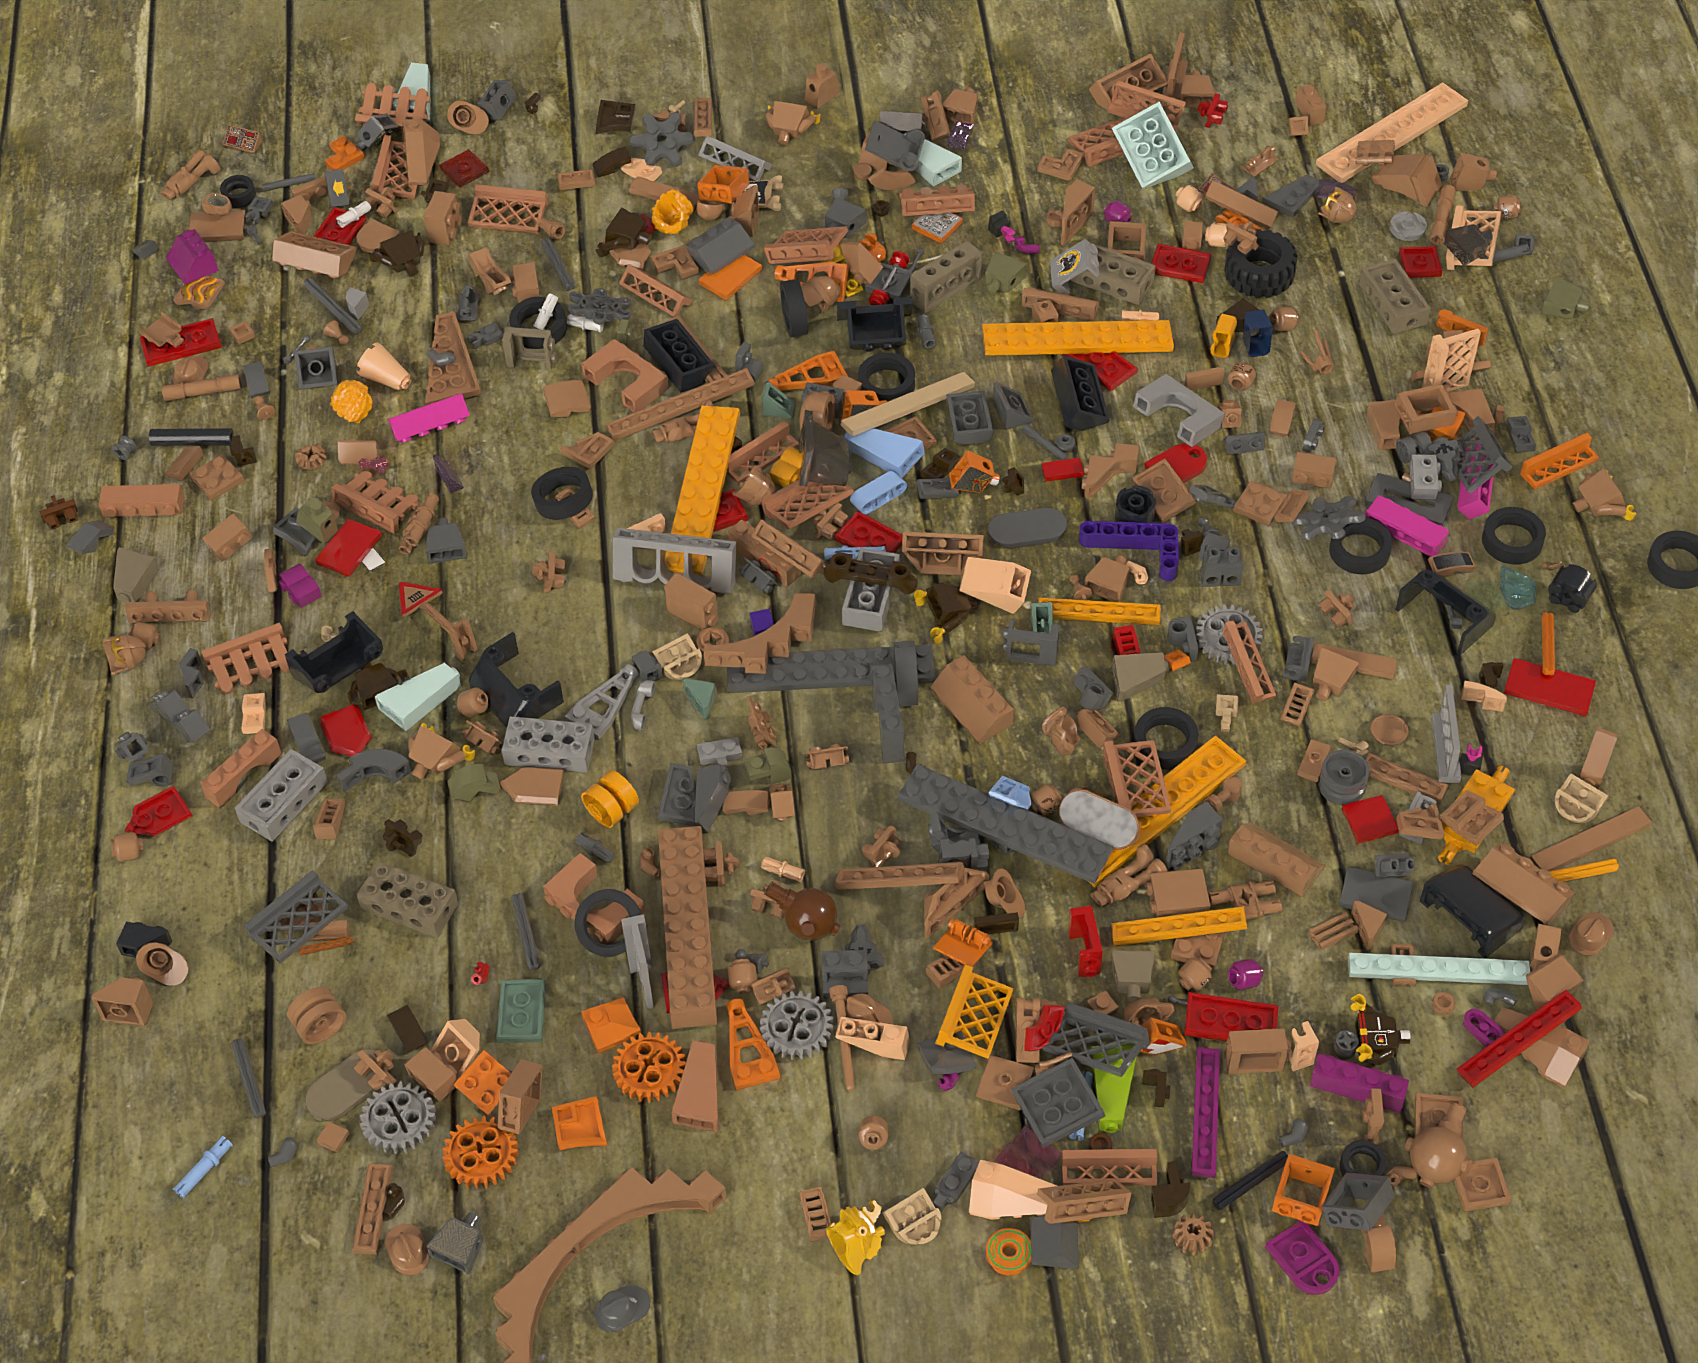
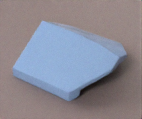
M1001 776L989 792L990 797L1023 809H1029L1031 806L1029 786L1005 776Z

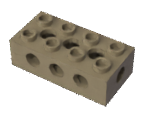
M966 241L951 251L944 253L936 260L929 262L921 269L914 271L910 275V297H912L913 304L926 313L981 279L982 252L969 241Z
M1094 244L1098 250L1099 276L1096 277L1087 269L1072 278L1071 281L1139 305L1154 282L1156 265Z
M1396 259L1362 268L1359 285L1393 334L1428 324L1431 308Z
M379 861L356 895L361 910L435 938L439 937L459 904L454 889Z

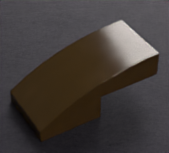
M624 146L600 157L593 163V168L598 178L615 173V167L631 163V157Z
M947 448L942 449L934 455L933 462L921 470L920 477L924 479L945 478L958 463L961 456Z
M408 1005L387 1015L407 1054L428 1044L427 1038Z

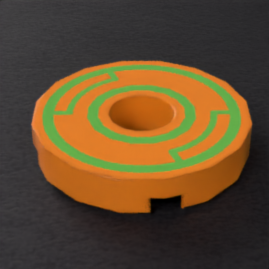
M1004 1228L994 1232L988 1239L985 1250L986 1260L997 1273L1006 1276L1017 1275L1030 1266L1031 1241L1022 1231L1014 1228ZM1011 1247L1016 1251V1254L1009 1257L1003 1253V1250Z

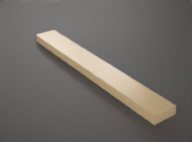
M961 372L841 420V426L853 437L947 399L946 394L962 393L975 387V382L965 372Z

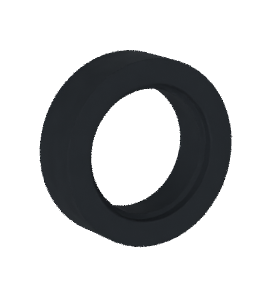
M798 279L781 281L780 298L788 335L790 338L807 335L808 319L801 284Z
M532 297L519 302L510 313V327L522 328L521 323L524 319L539 314V308H542L546 297ZM556 302L551 313L556 322L547 329L551 330V337L554 338L555 344L565 336L567 331L565 311L559 302ZM522 337L524 347L530 349L544 348L545 338Z
M879 353L870 356L860 365L858 382L862 383V391H874L879 401L886 400L889 402L914 392L915 369L907 358L899 354ZM881 370H893L899 372L905 378L900 386L892 389L877 388L869 382L870 376Z
M560 467L541 475L533 484L531 495L535 507L541 516L560 520L575 516L586 509L592 501L593 491L588 476L583 470L576 467ZM565 485L579 487L578 491L567 499L560 501L545 500V497L558 487Z
M1504 507L1494 511L1487 518L1482 534V543L1488 554L1500 562L1513 565L1525 564L1536 559L1541 553L1546 537V529L1541 519L1531 511L1519 507ZM1502 525H1517L1526 529L1532 535L1533 541L1523 547L1509 546L1496 537L1495 530Z
M1366 517L1361 523L1347 524L1343 527L1345 530L1344 537L1340 539L1331 538L1329 546L1330 556L1337 566L1347 572L1361 575L1371 574L1382 569L1389 560L1392 548L1391 534L1382 523L1372 518ZM1362 534L1373 538L1378 543L1380 550L1368 557L1355 556L1347 552L1341 542L1349 535Z
M1669 531L1659 535L1654 540L1647 559L1648 569L1653 577L1660 583L1676 589H1690L1698 586V568L1692 571L1675 570L1665 564L1661 557L1663 551L1678 548L1690 552L1698 560V536L1686 531Z
M1159 707L1149 710L1139 718L1135 726L1134 742L1147 741V732L1155 726L1170 725L1178 728L1186 737L1185 745L1172 752L1157 750L1161 769L1172 770L1197 750L1199 732L1194 720L1185 712L1171 707ZM1144 748L1139 753L1148 757L1151 749Z
M603 889L592 893L582 901L575 915L574 927L580 943L588 951L599 956L612 957L626 952L625 940L623 939L611 945L602 944L594 940L589 934L586 925L589 911L599 902L614 901L621 904L627 910L629 917L641 915V912L636 902L626 893L615 889Z

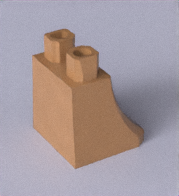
M1425 154L1393 156L1392 163L1380 165V172H1374L1372 175L1374 184L1382 185V188L1385 190L1399 192L1415 202H1420L1411 176L1425 158Z

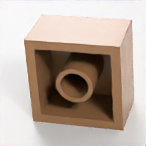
M434 192L423 216L429 243L449 246L452 239L455 238L457 227L462 222L456 194Z

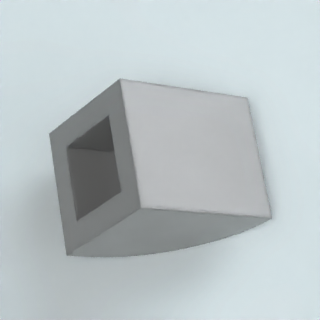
M350 287L346 293L349 313L355 320H359L369 307L367 293Z

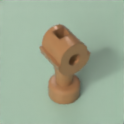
M1232 777L1229 780L1226 779L1223 790L1217 796L1214 794L1208 796L1205 802H1208L1217 812L1222 808L1224 801H1238L1241 795L1242 781L1236 777Z

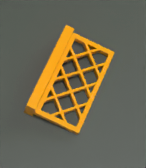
M965 964L935 1044L944 1047L946 1042L989 1059L1014 988L972 973L973 967ZM973 981L982 984L984 989L976 991L972 985ZM1000 991L1007 995L1004 998L997 999L993 992ZM988 994L992 1001L984 1003L980 996ZM975 998L978 1006L970 1008L966 1000ZM996 1006L1000 1014L992 1016L987 1008ZM982 1010L986 1018L978 1020L974 1012ZM968 1014L973 1022L964 1024L960 1016ZM990 1023L994 1030L985 1032L982 1025ZM976 1027L980 1034L972 1037L968 1029ZM962 1031L966 1039L955 1038L953 1034ZM984 1039L988 1046L987 1050L977 1046L976 1041Z

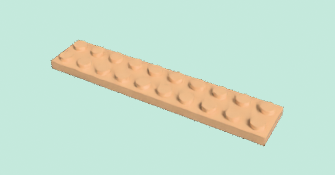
M1441 83L1316 160V165L1339 183H1343L1372 165L1363 166L1362 164H1355L1358 141L1395 140V151L1465 108L1468 100L1446 84Z

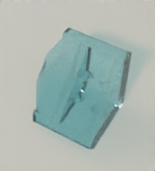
M1505 565L1501 566L1500 590L1507 605L1516 610L1533 605L1536 600V581Z

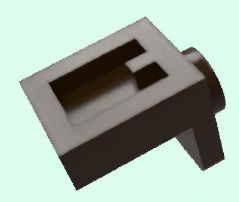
M1482 663L1479 673L1480 684L1493 689L1497 687V678L1501 676L1504 667L1503 663Z

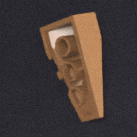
M404 119L403 139L408 184L427 185L433 163L440 149L439 132L422 119Z
M1502 1007L1494 1022L1505 1034L1529 1016ZM1558 1026L1523 1051L1522 1056L1527 1061L1530 1060L1543 1077L1565 1088L1584 1057L1590 1041L1569 1029Z

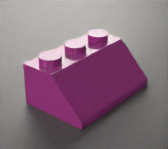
M195 229L186 230L178 235L166 256L167 261L184 285L219 271L212 251Z

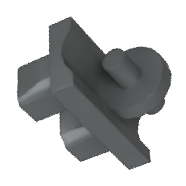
M1409 853L1374 855L1375 867L1377 869L1375 877L1410 875V871L1415 870V859L1409 858Z

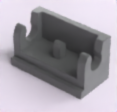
M1294 636L1293 641L1300 642L1301 644H1289L1283 678L1306 682L1314 637Z

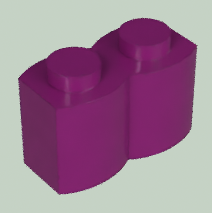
M300 563L279 574L280 581L278 584L283 592H288V597L292 604H297L302 608L322 597L319 586Z

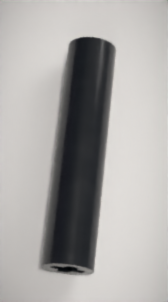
M232 428L150 429L149 442L151 446H229L233 444L232 436H234Z

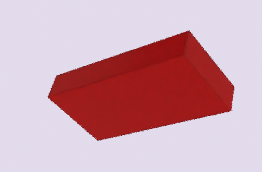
M1080 458L1043 462L1041 466L1045 482L1084 477Z

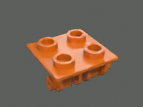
M951 919L948 924L950 929L935 944L933 949L964 965L973 967L993 942H991V938L988 937L987 933L977 930L975 927L970 931L971 925L968 924L966 926L959 919Z
M483 1050L454 1083V1086L489 1115L499 1103V1092L511 1073L496 1061L491 1054Z

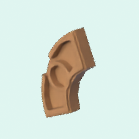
M882 168L868 178L872 185L883 190H898L917 182L914 176L904 169L890 172Z
M272 548L264 550L265 572L268 591L274 592L278 589L274 551Z

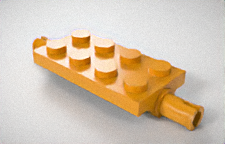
M1500 765L1492 777L1476 769L1457 799L1468 790L1484 798L1485 805L1502 812L1515 792V788L1503 783L1510 774L1509 769L1505 768L1501 772L1504 766ZM1441 821L1446 846L1438 856L1440 862L1443 863L1446 858L1447 860L1444 864L1450 865L1456 853L1462 850H1468L1475 854L1482 841L1476 846L1458 835Z

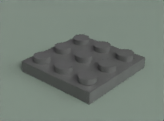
M1073 1058L1011 1089L1014 1098L1043 1148L1105 1117L1102 1107Z

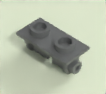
M466 285L463 288V293L460 294L457 321H476L479 293H474L471 285Z
M1265 432L1227 435L1226 438H1223L1224 446L1226 445V454L1264 450Z
M744 558L747 564L739 569L742 577L751 583L757 577L758 579L754 582V585L763 593H771L773 585L779 588L775 581L776 577L770 571L764 572L761 570L762 566L753 559L751 562Z

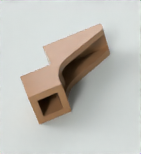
M487 247L470 253L467 256L475 276H480L488 295L493 293L495 296L508 289L507 286L511 283L510 278L495 264Z
M1116 443L1115 451H1111L1110 457L1090 455L1089 463L1085 462L1084 474H1087V477H1083L1082 489H1085V497H1093L1117 474L1126 472L1136 473L1139 446Z

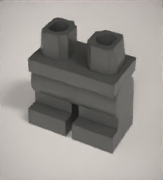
M1215 547L1209 548L1208 552H1204V559L1200 568L1202 587L1220 586L1221 576L1223 586H1241L1243 564L1241 550L1239 551L1238 547H1230L1228 551H1220V549ZM1236 576L1235 580H1228L1227 578ZM1209 577H1216L1214 581H1208L1207 579Z
M975 838L968 839V841L961 840L956 844H950L949 839H940L938 863L963 862L965 868L980 871L988 870V844H976Z

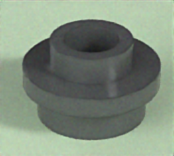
M1063 434L1056 438V447L1064 453L1070 452L1075 446V439L1070 435Z

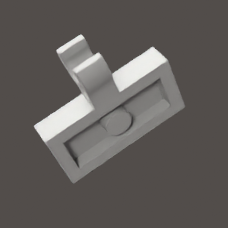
M738 737L697 744L701 766L718 763L728 771L727 761L742 758Z

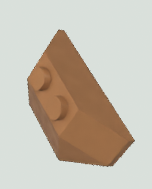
M903 532L902 552L921 574L962 576L968 557L981 558L983 556V535Z
M964 868L960 883L940 884L934 890L928 891L924 897V937L928 939L982 893L985 890L984 882L989 880V874L985 871Z

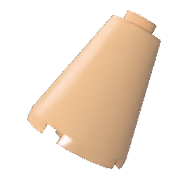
M378 342L372 344L375 347L372 349L368 348L361 356L357 365L360 371H357V374L399 391L407 389L411 383L410 374L383 345Z

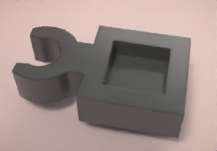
M256 196L248 207L249 212L245 216L246 221L249 223L251 219H254L255 224H259L261 221L260 217H266L273 207V201Z
M493 322L478 329V334L473 333L468 336V340L470 343L472 342L473 348L477 349L483 343H486L488 346L502 340L503 332Z

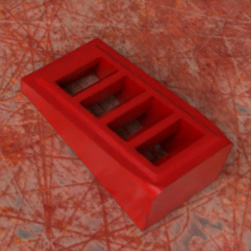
M1133 625L1114 628L1113 639L1118 655L1141 654Z

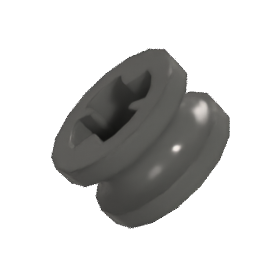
M1443 164L1436 165L1441 181L1447 180L1449 168Z

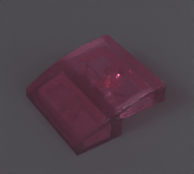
M1024 1126L1014 1141L1006 1145L995 1161L998 1164L1042 1180L1061 1159L1062 1153L1051 1145L1043 1148L1035 1133Z

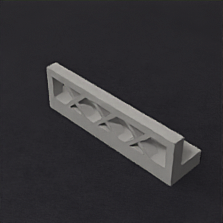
M706 136L699 152V156L724 166H731L728 165L731 163L733 167H736L734 161L741 158L744 163L742 168H748L749 178L760 181L764 169L770 171L772 166L769 162L709 136ZM709 144L713 146L715 151L710 156L705 154ZM728 152L730 159L722 162L720 154ZM759 166L756 176L751 175L749 167Z

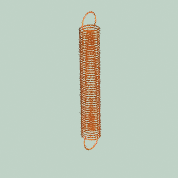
M350 937L340 938L342 940L336 945H334L331 949L338 947L342 942H344ZM350 939L349 941H347L346 943H344L341 947L346 946V945L349 944L351 941L357 940V939ZM330 940L332 942L325 948H323L321 951L328 949L338 940ZM330 941L321 942L318 944H311L312 947L305 951L302 955L309 953L314 947L321 944V946L316 948L311 953L317 952ZM311 945L302 946L303 948L297 952L302 953L307 947Z

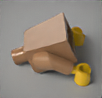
M774 101V108L768 105L766 119L774 134L779 135L778 142L787 145L790 137L799 138L800 134L804 133L812 124H818L821 114L814 115V111H811L809 115L807 106Z
M1604 468L1597 473L1586 475L1578 487L1581 498L1572 503L1577 513L1588 508L1593 516L1617 515L1623 516L1629 521L1633 520L1636 516V512H1632L1634 509L1633 505L1625 507L1623 495L1613 482V476H1609L1608 471Z
M422 723L419 730L409 738V758L417 763L411 774L423 780L428 770L439 775L463 760H473L475 758V750L469 752L470 746L464 745L462 751H459L460 748L457 745L434 733L433 726L427 729V724Z

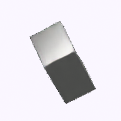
M100 520L86 522L71 538L67 547L81 554L95 552L99 537L112 535L114 528Z
M192 648L184 655L179 665L189 697L194 698L204 684L200 671L197 670L202 662L198 651Z

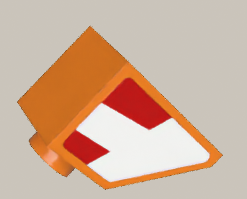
M1150 1018L1140 1025L1147 1028L1150 1045L1147 1049H1141L1140 1052L1156 1055L1187 1046L1181 1028L1178 1025L1155 1018Z

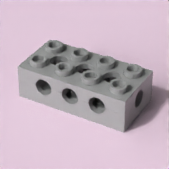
M510 717L502 747L504 765L564 769V771L588 773L595 741L593 724Z
M290 749L235 807L239 822L273 842L328 783L324 768Z

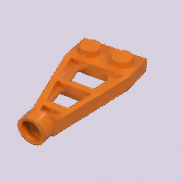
M833 262L795 266L777 265L775 279L782 281L796 279L798 271H808V282L814 277L815 273L825 271L828 273V277L833 279L835 284H838L840 287V293L836 301L844 302L850 265Z
M835 351L816 355L776 375L775 378L768 379L767 382L780 391L804 389L807 382L832 386L834 381L838 380L842 375L847 376ZM814 367H820L824 377L810 378L807 371ZM801 373L804 381L791 382L789 377Z
M742 999L729 1001L726 1007L729 1014L730 1072L736 1091L779 1080L780 1073L774 1054L747 1013L744 1001ZM748 1027L752 1038L738 1041L736 1029ZM755 1046L761 1058L742 1063L740 1060L741 1049Z

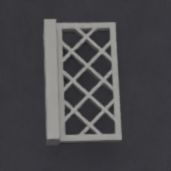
M1446 685L1440 713H1432L1431 716L1438 782L1460 783V742L1452 685Z
M644 914L621 919L630 973H639L647 1009L654 1008L648 969H652Z

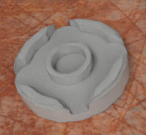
M1410 211L1398 212L1393 215L1390 221V231L1398 239L1414 241L1422 238L1426 233L1427 222L1418 213L1414 212L1412 214Z

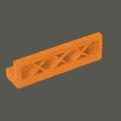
M1585 433L1524 461L1520 475L1535 490L1598 461L1599 456L1589 447L1592 437ZM1586 452L1590 458H1580L1579 454ZM1567 460L1575 462V464L1568 466L1563 465V462ZM1555 468L1559 469V472L1551 473L1547 472V469ZM1531 476H1543V479L1536 482Z

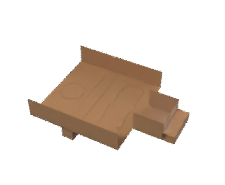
M161 313V318L144 331L139 330V333L146 337L148 342H153L159 347L166 342L174 347L184 342V339L178 334L182 330L181 325Z

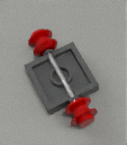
M895 251L889 260V264L879 262L883 266L882 270L871 284H866L865 292L871 293L868 299L870 305H884L889 301V298H901L910 283V275L913 273V271L906 269L910 259L905 252Z

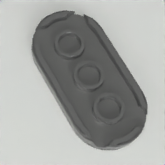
M1053 508L1004 513L990 521L988 536L994 544L997 543L999 547L1003 548L1051 543L1062 538V535L1067 530V520L1060 511Z

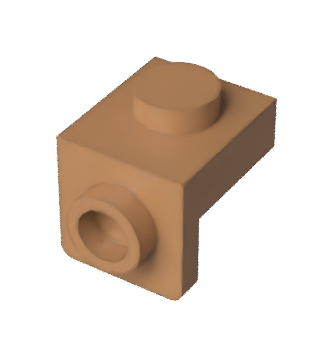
M1224 400L1223 403H1217V408L1225 413L1222 427H1240L1241 407L1238 403L1234 402V400Z

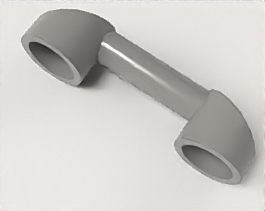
M646 680L638 688L631 712V719L635 730L643 731L646 716L645 714H640L645 696L653 697L655 681Z

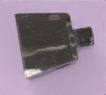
M1471 224L1447 230L1444 244L1461 264L1465 266L1486 253L1489 241L1493 239V235L1490 230L1482 232L1476 225Z

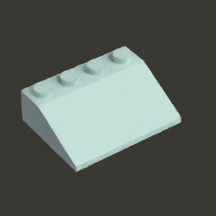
M1160 102L1112 128L1143 189L1179 177L1194 168Z

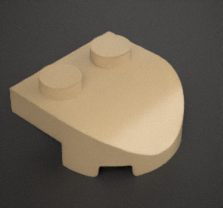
M688 633L651 653L657 663L661 664L662 673L673 680H682L693 676L699 670L702 660L700 649L695 647Z
M1570 773L1562 787L1556 792L1555 805L1558 813L1563 818L1574 823H1587L1597 816L1609 796Z
M924 1188L883 1212L895 1236L906 1244H925L934 1239L939 1232L941 1213L938 1208H935Z

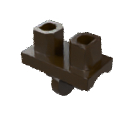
M390 819L384 822L386 829L383 834V839L386 841V849L394 851L397 848L411 857L414 856L417 846L422 842V833L417 830L411 833L408 832V826L401 819L396 822Z

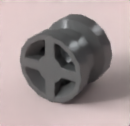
M121 436L118 439V443H115L111 450L118 458L127 460L130 457V453L134 452L137 446L129 437Z
M1349 1030L1340 1031L1337 1034L1333 1048L1339 1058L1350 1059L1355 1055L1359 1043L1357 1035Z

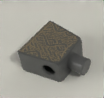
M471 1212L468 1213L463 1222L456 1218H450L428 1243L427 1249L430 1257L470 1274L483 1242L481 1231L476 1228L481 1218Z

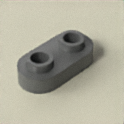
M1314 418L1304 440L1302 451L1311 453L1312 450H1316L1319 441L1317 438L1322 436L1325 425H1322V420Z

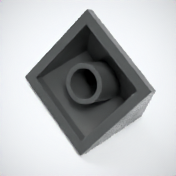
M333 347L294 351L299 389L338 384L337 363Z
M998 382L994 383L993 403L1006 430L1032 423L1034 419L1022 394Z
M1045 1215L1031 1218V1265L1078 1269V1223L1076 1221L1049 1224L1045 1220Z

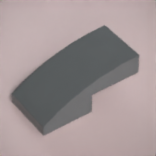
M262 361L243 365L251 398L270 394Z
M1527 416L1507 417L1508 430L1515 452L1535 451L1536 444L1531 435V425Z

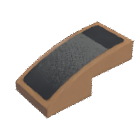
M1469 552L1443 553L1431 556L1428 559L1433 572L1442 576H1452L1455 571L1473 572L1476 568Z

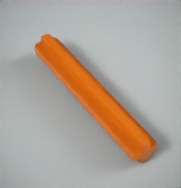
M1544 612L1542 616L1543 673L1550 676L1555 671L1553 613Z

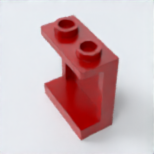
M1092 905L1070 908L1069 939L1083 938L1085 950L1079 952L1078 976L1094 977L1101 973L1103 950Z

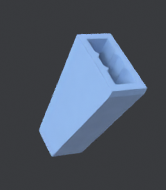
M874 428L853 437L846 432L844 436L846 449L886 472L895 471L901 478L905 476L925 453L923 441Z

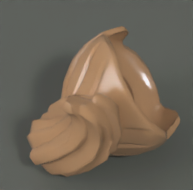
M1062 706L1045 718L1042 723V730L1046 736L1051 737V742L1061 755L1067 756L1073 753L1075 745L1080 741V737L1077 735L1075 721L1066 715L1067 709Z

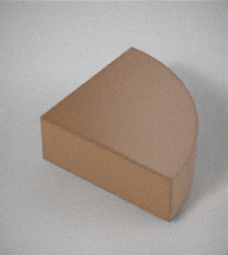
M1500 404L1495 406V424L1502 423L1505 407Z

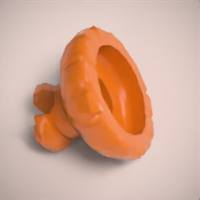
M873 233L866 234V239H861L859 242L878 262L882 263L886 258L884 246L877 241L876 235Z

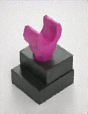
M1003 210L989 217L988 230L996 238L1003 235L1008 243L1015 240L1012 237L1015 231L1010 228V221Z
M1470 743L1467 745L1466 754L1461 753L1459 761L1461 774L1472 776L1476 769L1481 770L1484 754L1482 753V746L1474 750L1471 748Z

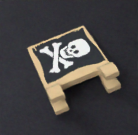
M774 176L770 180L749 181V185L744 191L753 185H758L759 208H770L774 211L781 210L780 197L778 195L771 197L772 189L776 191L783 190L782 176Z

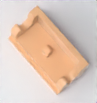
M1308 1021L1302 1023V1036L1297 1034L1295 1028L1292 1029V1037L1296 1043L1294 1052L1292 1053V1050L1288 1051L1292 1071L1313 1065L1319 1040Z

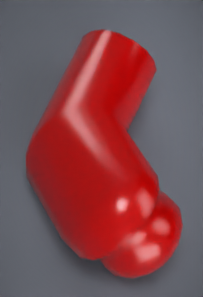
M479 961L476 963L477 967H474V971L478 974H474L471 977V982L474 985L485 984L489 976V965Z

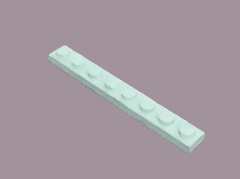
M1349 953L1348 955L1349 977L1415 978L1416 980L1528 985L1526 975L1530 973L1529 961L1366 953Z

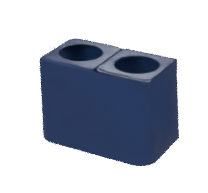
M1264 309L1245 312L1243 341L1250 357L1265 356L1270 352L1273 326ZM1259 329L1257 334L1251 336L1253 330Z

